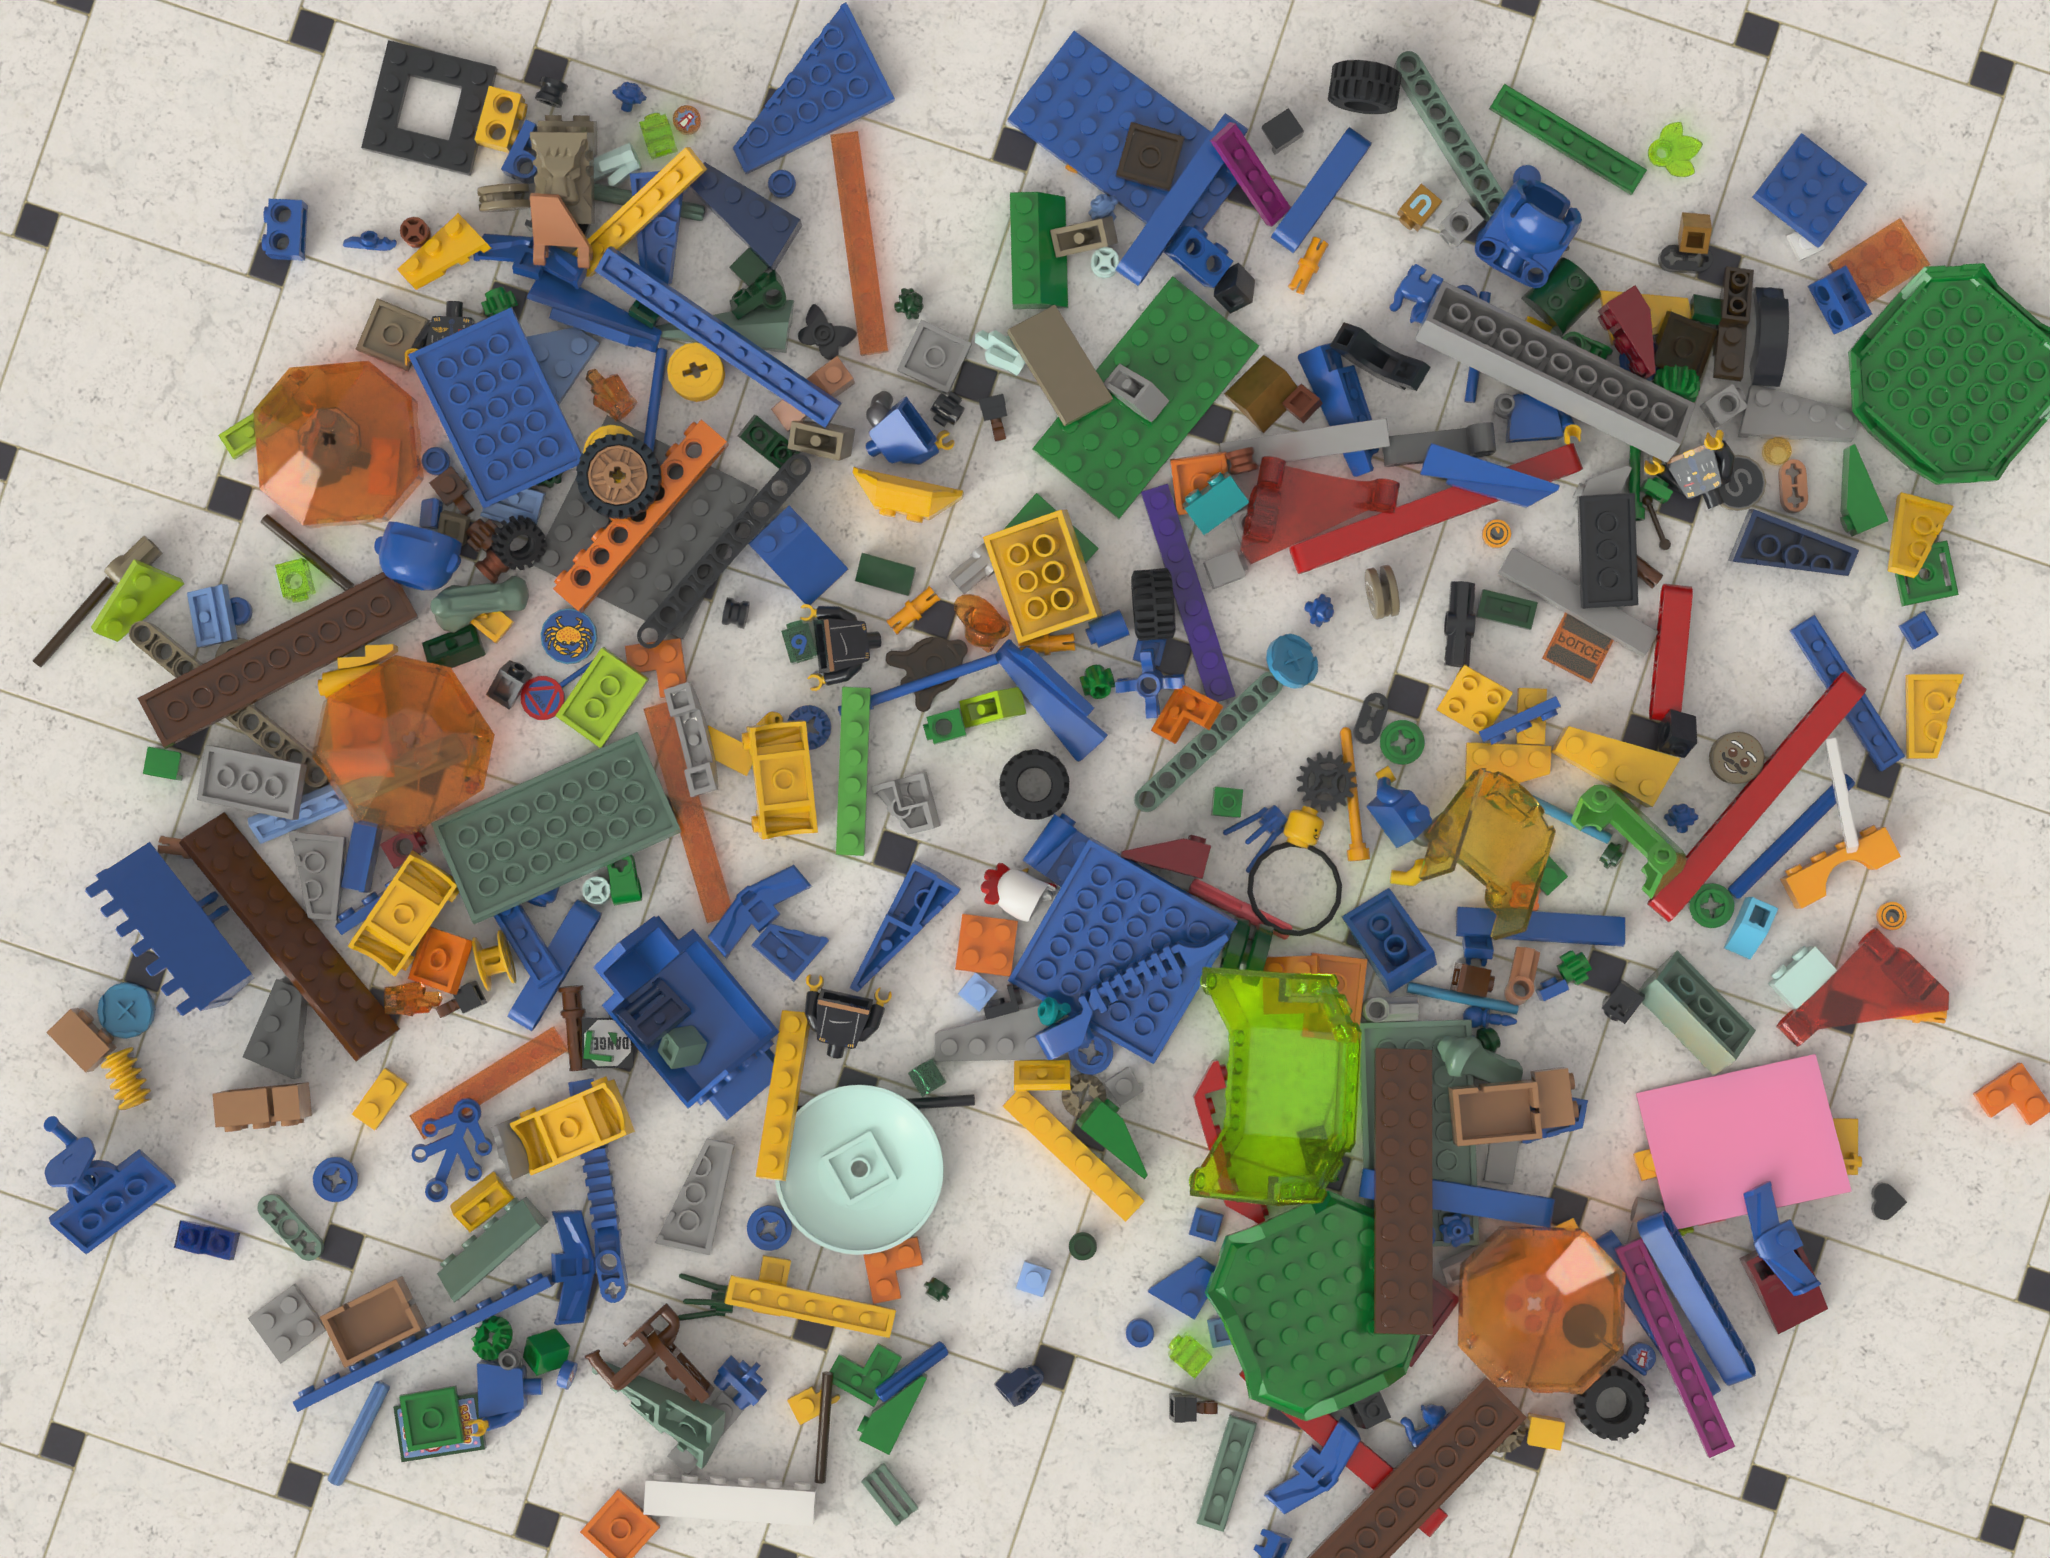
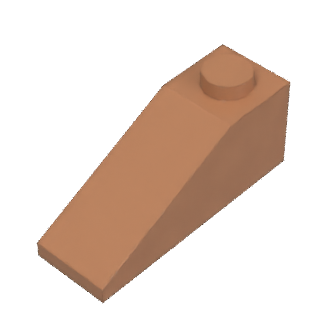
M838 356L807 378V380L834 398L855 384L854 378ZM783 399L771 409L787 432L791 429L792 421H804L808 418V416Z

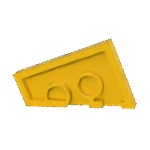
M1901 492L1896 498L1887 571L1912 578L1918 575L1937 535L1941 532L1943 524L1954 506Z
M1964 674L1905 675L1906 759H1936L1938 757L1950 712L1954 707L1958 687L1962 682Z
M1467 742L1464 798L1550 774L1551 746L1491 745V743Z

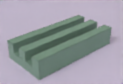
M884 1463L861 1481L895 1526H898L901 1521L918 1510L917 1504ZM881 1472L907 1503L908 1509H904L878 1476ZM871 1480L877 1483L899 1511L900 1515L898 1517L871 1484Z

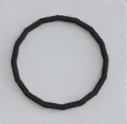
M1285 842L1270 847L1257 858L1249 873L1247 894L1252 910L1264 925L1274 927V931L1283 935L1303 936L1319 931L1333 919L1341 904L1342 882L1337 867L1326 853L1309 845L1308 850L1323 858L1332 869L1337 885L1336 900L1329 915L1315 927L1301 931L1282 929L1269 922L1258 909L1253 895L1254 875L1261 862L1274 851L1288 847L1301 848Z

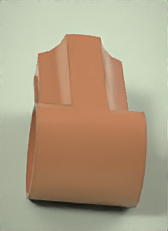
M1528 947L1515 948L1509 981L1504 990L1506 1000L1513 1005L1524 1004L1534 993V980L1540 952ZM1515 984L1521 985L1525 989L1524 997L1514 993L1513 986Z

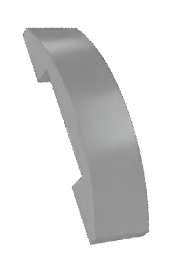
M686 682L664 689L670 717L675 718L687 766L684 773L690 797L718 790L717 767L711 737L692 683Z

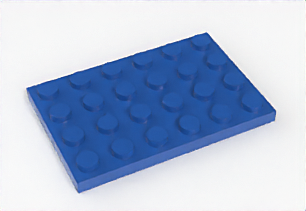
M512 307L408 354L483 509L579 464L582 452Z

